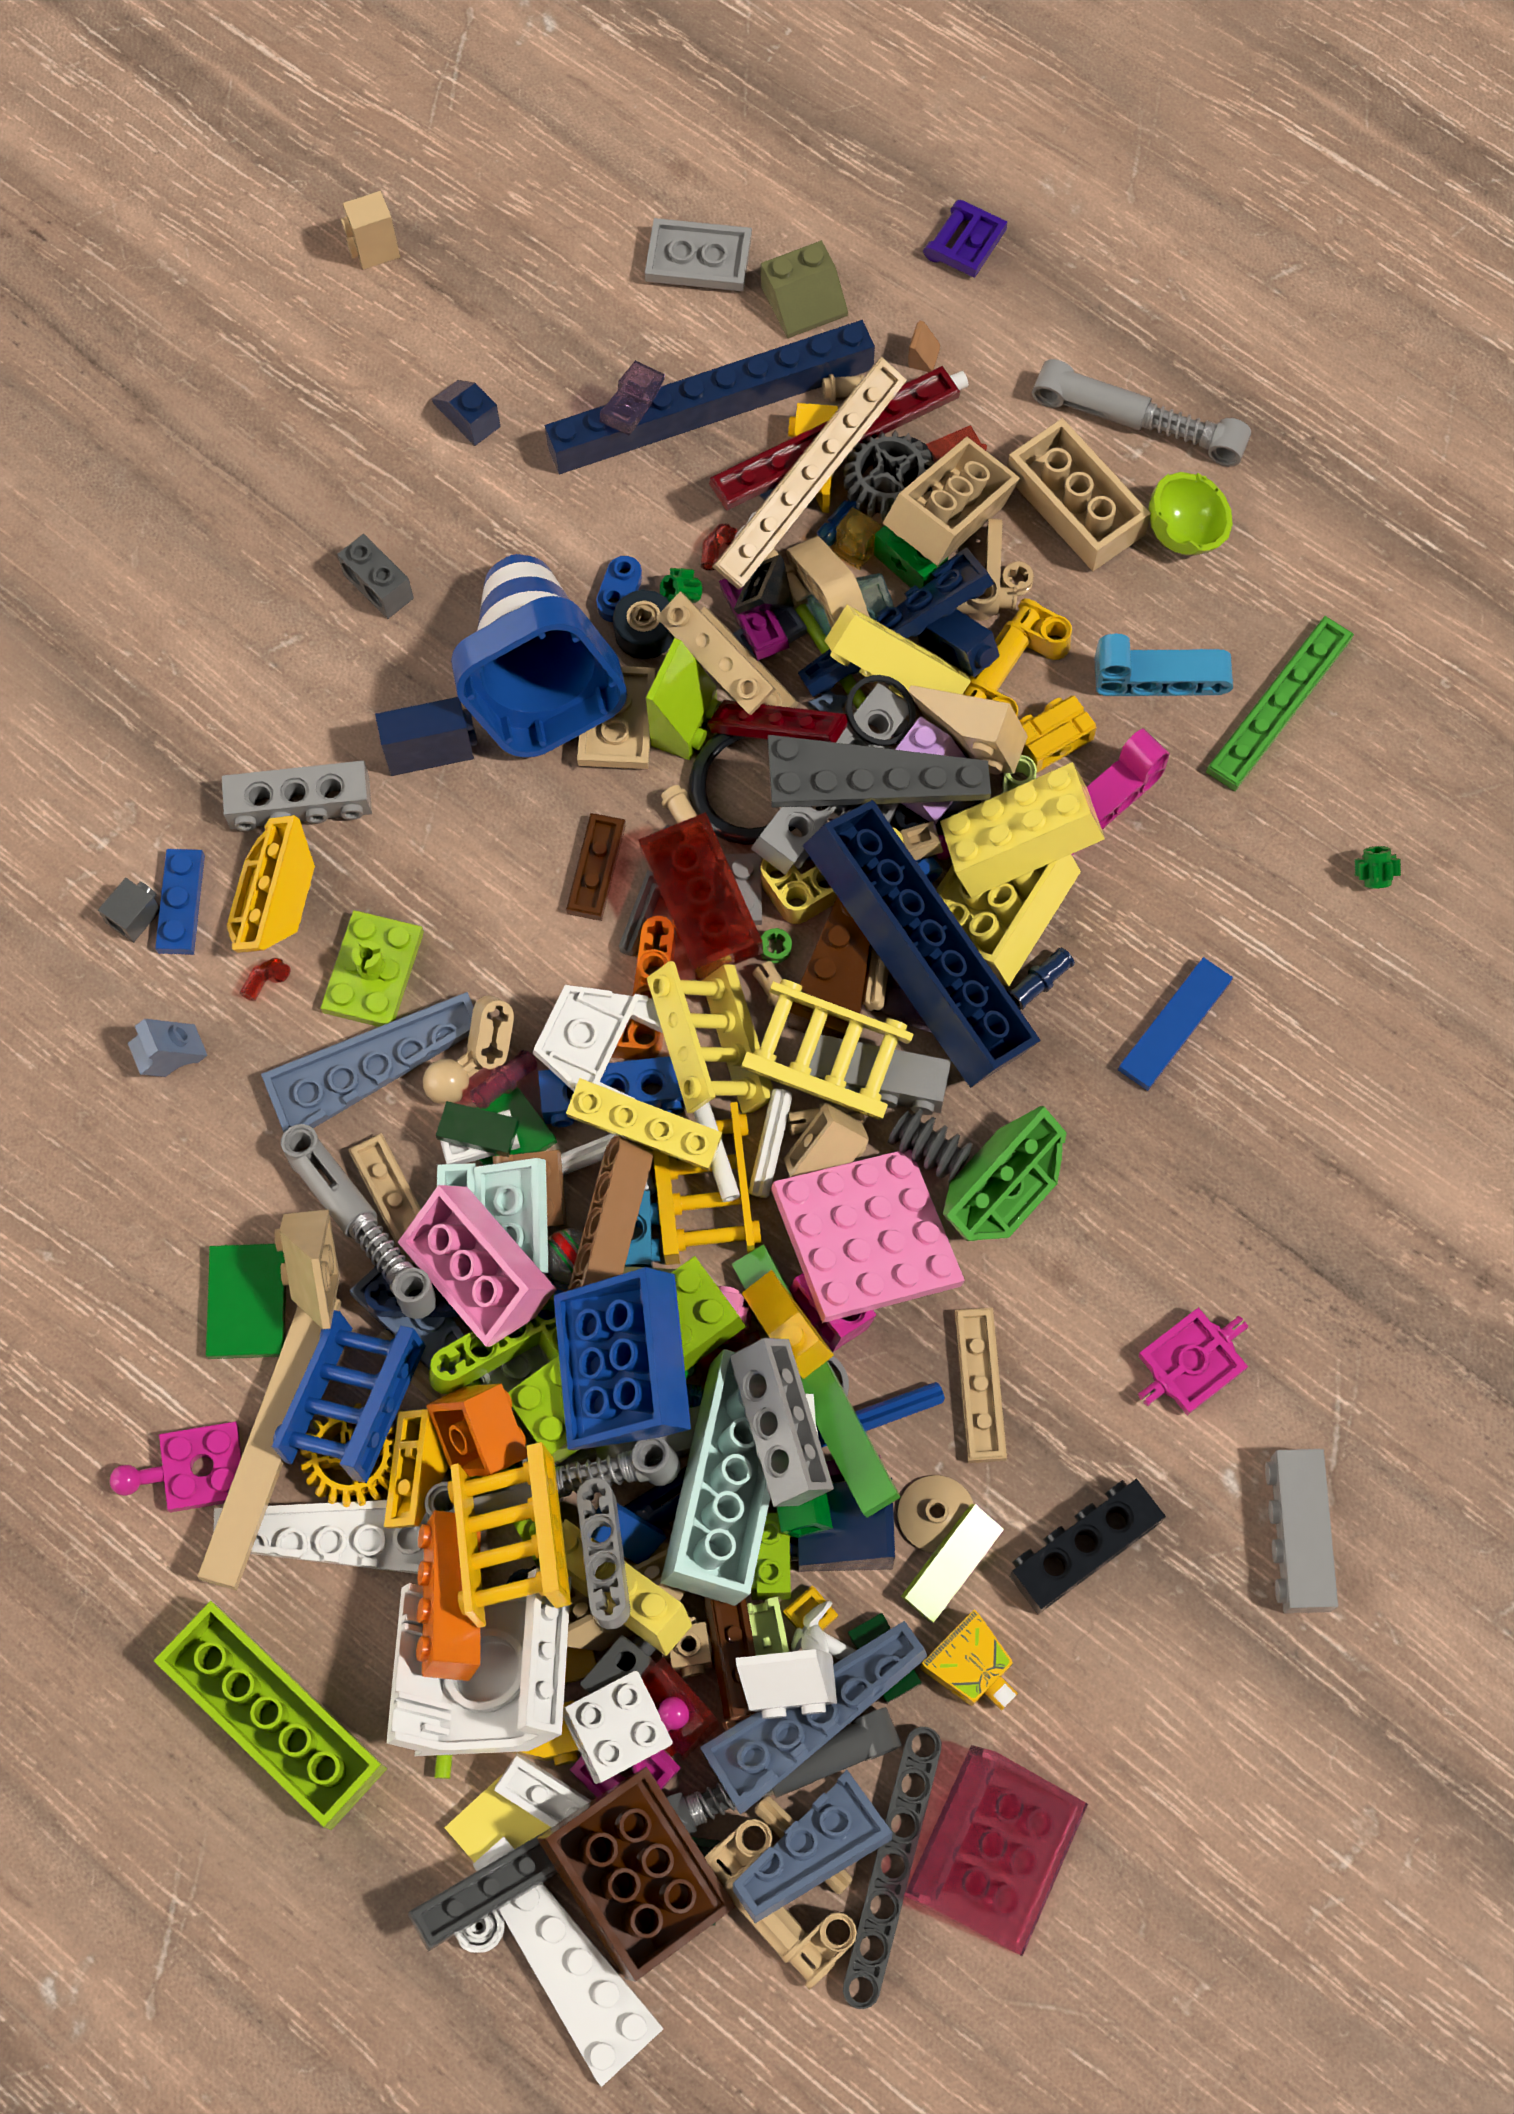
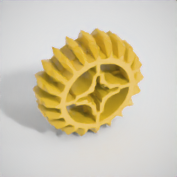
M356 1403L354 1408L358 1409L363 1407L360 1403ZM326 1417L329 1422L324 1426L318 1420L313 1422V1426L318 1431L317 1435L306 1433L307 1435L332 1440L340 1433V1443L346 1444L350 1441L357 1424ZM391 1426L379 1456L383 1455L381 1464L377 1471L368 1479L367 1484L352 1480L353 1485H343L330 1480L325 1473V1469L333 1467L335 1471L343 1470V1467L340 1465L341 1459L330 1456L324 1457L322 1454L301 1449L300 1454L305 1458L311 1459L301 1464L303 1472L311 1473L307 1477L306 1483L310 1487L318 1485L315 1494L319 1498L325 1497L329 1493L328 1502L330 1504L339 1502L342 1496L344 1507H349L354 1498H357L360 1506H364L367 1501L366 1496L370 1494L375 1501L381 1500V1495L377 1490L382 1486L386 1491L389 1489L388 1478L391 1474L397 1426Z

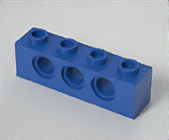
M670 1056L608 1063L600 1080L601 1083L612 1088H622L625 1090V1094L638 1101L672 1114H680L686 1109ZM551 1070L538 1071L541 1109L545 1124H552L553 1127L571 1126L577 1120L569 1118L566 1115V1111L570 1104L569 1099L574 1091ZM651 1083L662 1087L660 1092L654 1095L646 1094L643 1092V1089Z

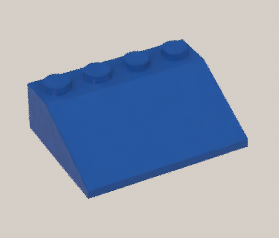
M644 1267L554 1295L568 1450L660 1438L691 1429L675 1274Z

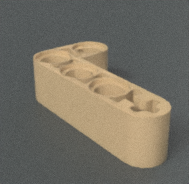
M818 535L786 549L790 565L797 571L796 576L823 606L831 629L846 605L870 617L854 574Z

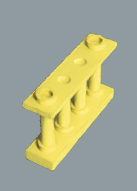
M669 961L648 976L647 982L687 1113L695 1112L716 1096H737L742 1113H754L769 1103L773 1090L771 1080L740 1069L746 1052L754 1054L755 1049H760V1045L735 965L724 964L703 980L696 981L680 980L675 962ZM685 995L706 996L711 1014L690 1013ZM695 1028L716 1029L721 1047H700ZM705 1062H726L732 1081H711Z
M782 979L780 984L773 981L769 993L775 994L779 998L760 1049H755L754 1054L746 1052L740 1069L877 1120L883 1119L888 1104L880 1101L882 1095L879 1092L898 1041L908 1044L913 1038L914 1034L906 1031L908 1025L887 1018L885 1023L808 995L801 992L803 986L786 979ZM794 1001L810 1007L814 1011L796 1060L787 1067L775 1062L777 1056L774 1055ZM828 1015L849 1022L832 1071L830 1075H826L825 1079L822 1080L810 1075L812 1069L809 1068L826 1019ZM863 1028L884 1035L866 1087L861 1088L860 1092L857 1093L845 1088L847 1082L844 1079Z

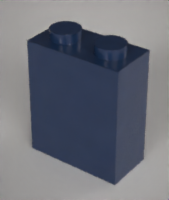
M458 697L375 714L381 746L391 776L474 759L472 746L478 745L472 715L467 709H463Z

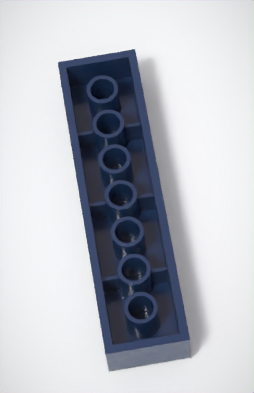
M873 800L824 824L803 845L808 855L970 1088L1015 1061L1041 1041Z

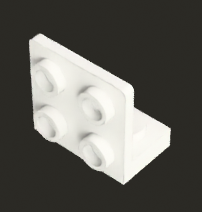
M633 1671L563 1708V1719L595 1784L613 1777L672 1745V1739L664 1723L661 1721L656 1706L638 1671Z

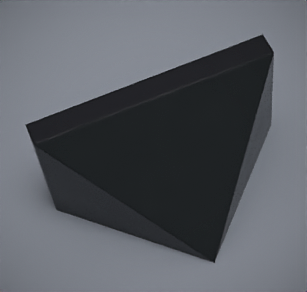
M780 554L764 560L745 583L734 607L737 614L794 607L784 559Z

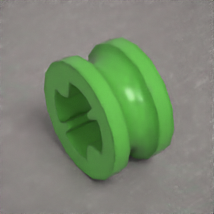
M779 928L765 931L759 943L760 955L764 960L771 961L774 964L785 961L791 952V937L786 931ZM774 939L775 943L777 939L783 941L781 948L783 952L778 954L776 950H774V953L769 952V940Z

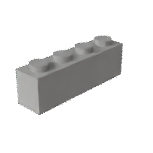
M825 1035L820 1036L809 1068L812 1069L811 1076L824 1080L826 1075H830L843 1039ZM861 1042L857 1043L844 1079L847 1082L846 1089L859 1093L861 1088L866 1087L880 1046ZM895 1049L879 1092L882 1095L880 1101L888 1104L887 1108H894L900 1105L910 1107L913 1112L921 1108L924 1110L923 1115H932L933 1112L941 1113L951 1060Z
M1324 1449L1276 1450L1270 1457L1271 1461L1266 1462L1265 1475L1267 1485H1273L1274 1500L1269 1501V1520L1271 1524H1276L1277 1539L1272 1541L1274 1563H1279L1281 1579H1276L1275 1582L1277 1603H1283L1284 1613L1332 1612L1338 1607Z

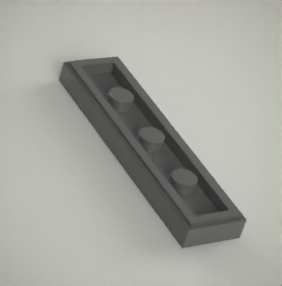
M542 1834L409 1911L408 1916L428 1951L559 1874L537 1840Z

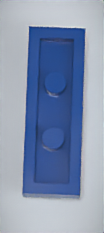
M166 849L155 945L158 954L194 955L205 860L202 850Z

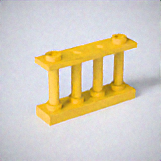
M738 1102L730 1103L731 1119L715 1120L718 1130L722 1132V1135L733 1133L736 1154H730L727 1157L731 1169L738 1170L740 1197L738 1199L722 1202L719 1192L680 1196V1193H673L671 1180L679 1179L678 1175L713 1172L712 1168L710 1167V1170L707 1171L687 1162L676 1160L674 1157L669 1158L668 1155L653 1150L665 1265L680 1264L679 1252L686 1251V1247L746 1240L748 1254L755 1250L754 1243L761 1242L759 1220H751L742 1136L749 1135L746 1113L739 1114ZM742 1204L744 1221L742 1226L684 1232V1228H676L675 1216L682 1215V1211Z
M542 1442L526 1446L528 1461L523 1463V1467L471 1480L458 1463L451 1465L452 1481H448L447 1489L449 1498L455 1506L463 1590L458 1592V1603L461 1613L464 1616L467 1615L478 1628L486 1626L484 1606L536 1593L546 1596L555 1608L571 1605L555 1463L553 1456ZM525 1482L529 1486L531 1485L532 1497L527 1499V1503L475 1516L473 1496ZM530 1518L535 1522L536 1534H533L530 1540L483 1552L478 1551L477 1532ZM534 1555L539 1559L540 1571L536 1572L535 1577L482 1590L480 1569Z

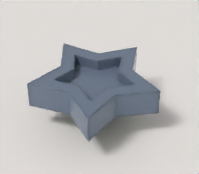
M829 690L822 693L821 697L808 701V706L816 711L843 714L842 708L846 704L847 696L835 695Z

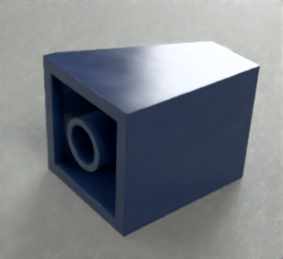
M832 1483L834 1489L827 1492L833 1529L799 1538L790 1537L791 1561H799V1572L892 1570L895 1560L893 1503L867 1518L860 1510L847 1483Z

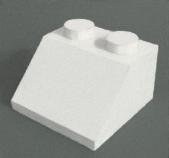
M818 1649L736 1658V1665L749 1710L762 1712V1719L786 1717V1709L801 1708L802 1715L825 1713L826 1705L837 1704L832 1654Z

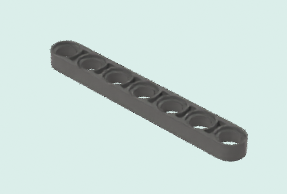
M918 1727L910 1732L902 1753L885 1823L892 1831L891 1822L893 1818L899 1814H907L913 1819L915 1829L906 1838L899 1837L893 1832L892 1840L878 1848L843 1984L845 2000L856 2009L871 2007L877 2002L880 1995L941 1753L942 1742L940 1736L929 1727ZM920 1734L928 1735L934 1741L935 1750L928 1757H919L913 1752L912 1741ZM917 1774L924 1780L925 1790L920 1796L909 1797L903 1792L902 1780L905 1776ZM896 1854L902 1858L905 1866L904 1872L900 1877L889 1878L882 1872L881 1862L886 1855ZM878 1895H886L894 1903V1912L887 1919H878L871 1912V1902ZM876 1936L882 1941L884 1952L878 1960L869 1961L861 1955L860 1944L865 1937ZM858 1977H865L873 1986L872 1997L864 2003L853 2000L849 1992L851 1982Z

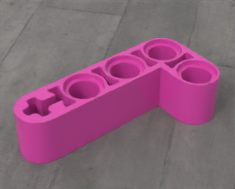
M1143 728L1127 740L1122 747L1119 759L1087 786L1101 829H1104L1150 789L1165 771L1170 753Z

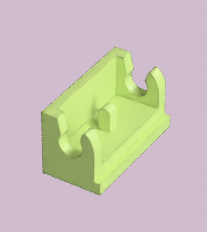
M778 1597L766 1599L764 1603L757 1605L748 1603L747 1607L756 1656L789 1652Z

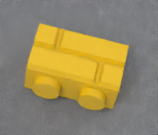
M1075 695L1065 700L1061 697L1056 698L1046 705L1044 712L1035 717L1030 714L1019 720L1028 736L1021 755L1028 756L1034 761L1036 773L1093 741L1097 728L1090 715L1084 711V707Z

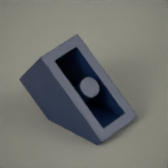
M457 380L432 398L433 404L474 446L501 427L497 404L475 382Z

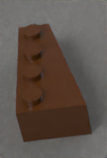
M838 896L799 985L803 986L801 990L803 993L861 1014L870 942ZM793 1001L788 1014V1027L805 1033L814 1009ZM828 1015L821 1035L843 1039L849 1022Z

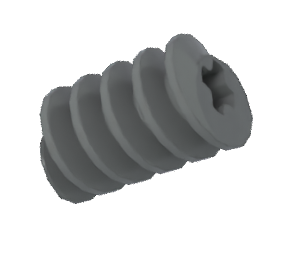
M920 1108L912 1115L907 1111L895 1125L887 1143L894 1145L901 1140L900 1152L904 1153L913 1149L912 1160L915 1162L920 1161L926 1156L924 1168L931 1170L938 1165L936 1176L942 1179L951 1173L948 1181L950 1184L967 1162L973 1144L968 1142L962 1148H959L960 1135L958 1133L948 1140L945 1138L948 1129L946 1125L935 1131L933 1127L936 1118L932 1117L923 1123L921 1118L924 1110Z

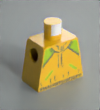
M975 1609L920 1666L924 1673L971 1706L985 1694L1002 1711L1018 1695L1002 1678L1013 1662Z

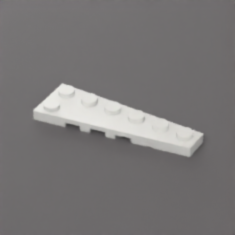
M387 1500L366 1501L364 1506H360L358 1502H351L349 1507H344L343 1502H336L334 1504L315 1503L268 1506L250 1554L418 1574L420 1562L424 1559V1549L418 1547L419 1530L421 1525L426 1524L431 1516L426 1512L419 1527L389 1529L384 1527ZM449 1504L446 1506V1508H445V1510H444L445 1512H449V1511H450V1505H449ZM214 1508V1530L223 1508Z

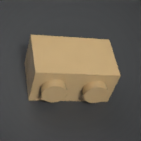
M381 191L343 203L346 217L341 218V223L347 237L346 243L352 259L358 257L363 270L400 258L392 218Z

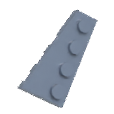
M846 1770L837 1779V1783L826 1794L823 1793L812 1804V1808L798 1822L795 1821L785 1831V1835L773 1847H769L733 1883V1892L754 1923H757L891 1841L893 1832L849 1771Z

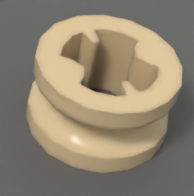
M1020 561L1008 564L1003 571L1002 586L1005 588L1017 587V596L1028 593L1033 584V570L1029 565ZM1018 573L1024 575L1023 581H1019L1017 585L1012 583V577H1016Z

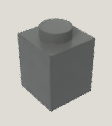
M125 877L98 911L107 925L134 943L159 914L160 907L155 900L157 894L149 886L141 881L136 885Z

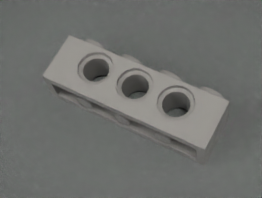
M364 761L222 776L224 816L230 829L250 831L255 829L256 826H265L269 818L293 815L298 817L300 822L322 823L331 818L343 817L344 819L354 820L361 818L363 815L372 814L370 778ZM340 791L336 797L326 798L329 792ZM296 795H305L298 802L290 801ZM260 799H269L268 802L264 805H255V803Z
M763 1338L731 1355L730 1359L734 1369V1378L741 1393L745 1415L750 1424L756 1445V1453L762 1465L767 1482V1491L773 1506H800L833 1490L834 1487L789 1339Z

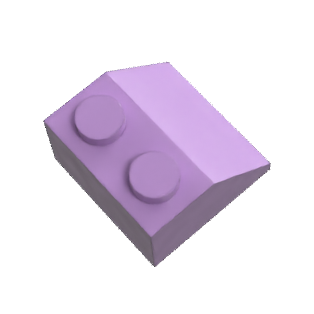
M921 716L895 749L966 758L949 734ZM953 801L901 804L927 821H933L934 825H936Z

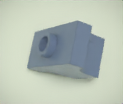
M144 1019L135 1026L138 1035L128 1042L140 1075L166 1077L179 1067L199 1063L208 1056L195 1024Z

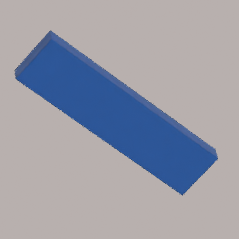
M1203 957L1120 1064L1118 1071L1146 1091H1149L1231 984L1233 977Z

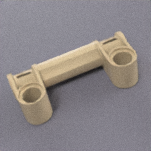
M757 1819L747 1820L730 1836L718 1843L704 1858L736 1908L776 1951L785 1963L790 1962L806 1980L805 1986L810 1990L852 1946L857 1934L856 1925L853 1919L846 1913L833 1912L808 1933L784 1906L759 1922L754 1923L733 1892V1883L772 1846L773 1835L770 1827L765 1822ZM750 1826H758L765 1833V1844L759 1850H750L743 1843V1834ZM717 1859H720L731 1871V1875L717 1863ZM837 1919L845 1921L850 1927L849 1938L839 1944L829 1940L826 1933L828 1924ZM802 1953L815 1965V1969L802 1957Z

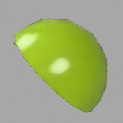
M1185 472L1170 475L1168 473L1158 482L1149 502L1151 528L1156 538L1173 552L1186 556L1205 554L1220 547L1229 538L1233 526L1231 508L1224 493L1206 476L1199 473L1196 475Z

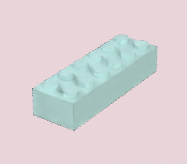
M723 1349L709 1365L660 1583L736 1606L751 1593L770 1495L767 1491V1482L762 1465L756 1453V1445L750 1424L745 1415L741 1393L734 1378V1369L730 1356L735 1354V1352Z

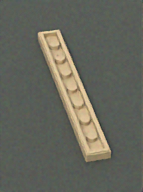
M883 357L879 358L712 567L738 590L741 589L907 379Z
M336 1298L334 1310L339 1311L341 1301ZM299 1306L297 1307L197 1577L201 1581L237 1591L284 1461L271 1447L274 1433L285 1418L318 1345L322 1329Z

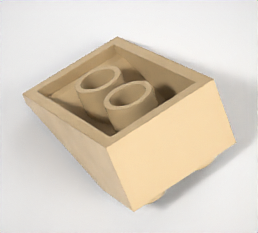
M910 686L908 692L924 718L949 734L966 756L970 759L987 760L989 773L998 775L1001 772L1015 773L1028 736L1010 703Z
M329 1209L283 1214L280 1228L275 1229L276 1249L278 1252L283 1251L285 1263H281L283 1286L289 1285L291 1299L322 1329H330L340 1275Z

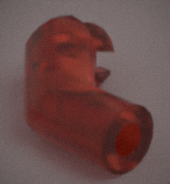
M728 523L719 524L703 540L702 569L707 571L715 570L712 566L719 558V549L724 543L728 546L732 543L738 532L736 528L731 527Z
M272 958L255 966L241 988L240 995L250 1001H256L268 980L274 978L277 982H283L288 978L291 972L290 966L284 964L283 959Z

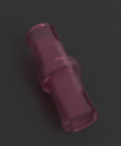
M521 1050L518 1055L504 1066H496L491 1071L490 1077L470 1091L472 1102L478 1108L486 1109L504 1093L510 1094L517 1088V1083L536 1070L538 1064L535 1057L529 1051Z

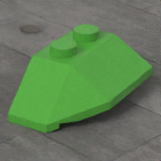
M1039 1106L999 1128L950 1182L943 1215L965 1240L977 1241L1009 1238L1057 1185L1062 1161V1145L1065 1143L1067 1132L1045 1106Z

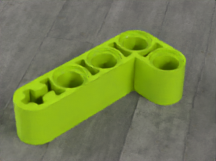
M553 1294L542 1310H548L555 1316L554 1295L556 1294ZM537 1315L536 1318L517 1329L522 1333L521 1337L510 1338L506 1336L491 1347H486L473 1331L457 1339L433 1355L429 1371L431 1387L441 1394L454 1392L538 1344L550 1361L559 1355L556 1317L544 1320ZM475 1347H483L490 1354L486 1357H477L471 1350ZM443 1367L445 1368V1370H447L440 1372V1369ZM454 1369V1374L450 1375L448 1371Z

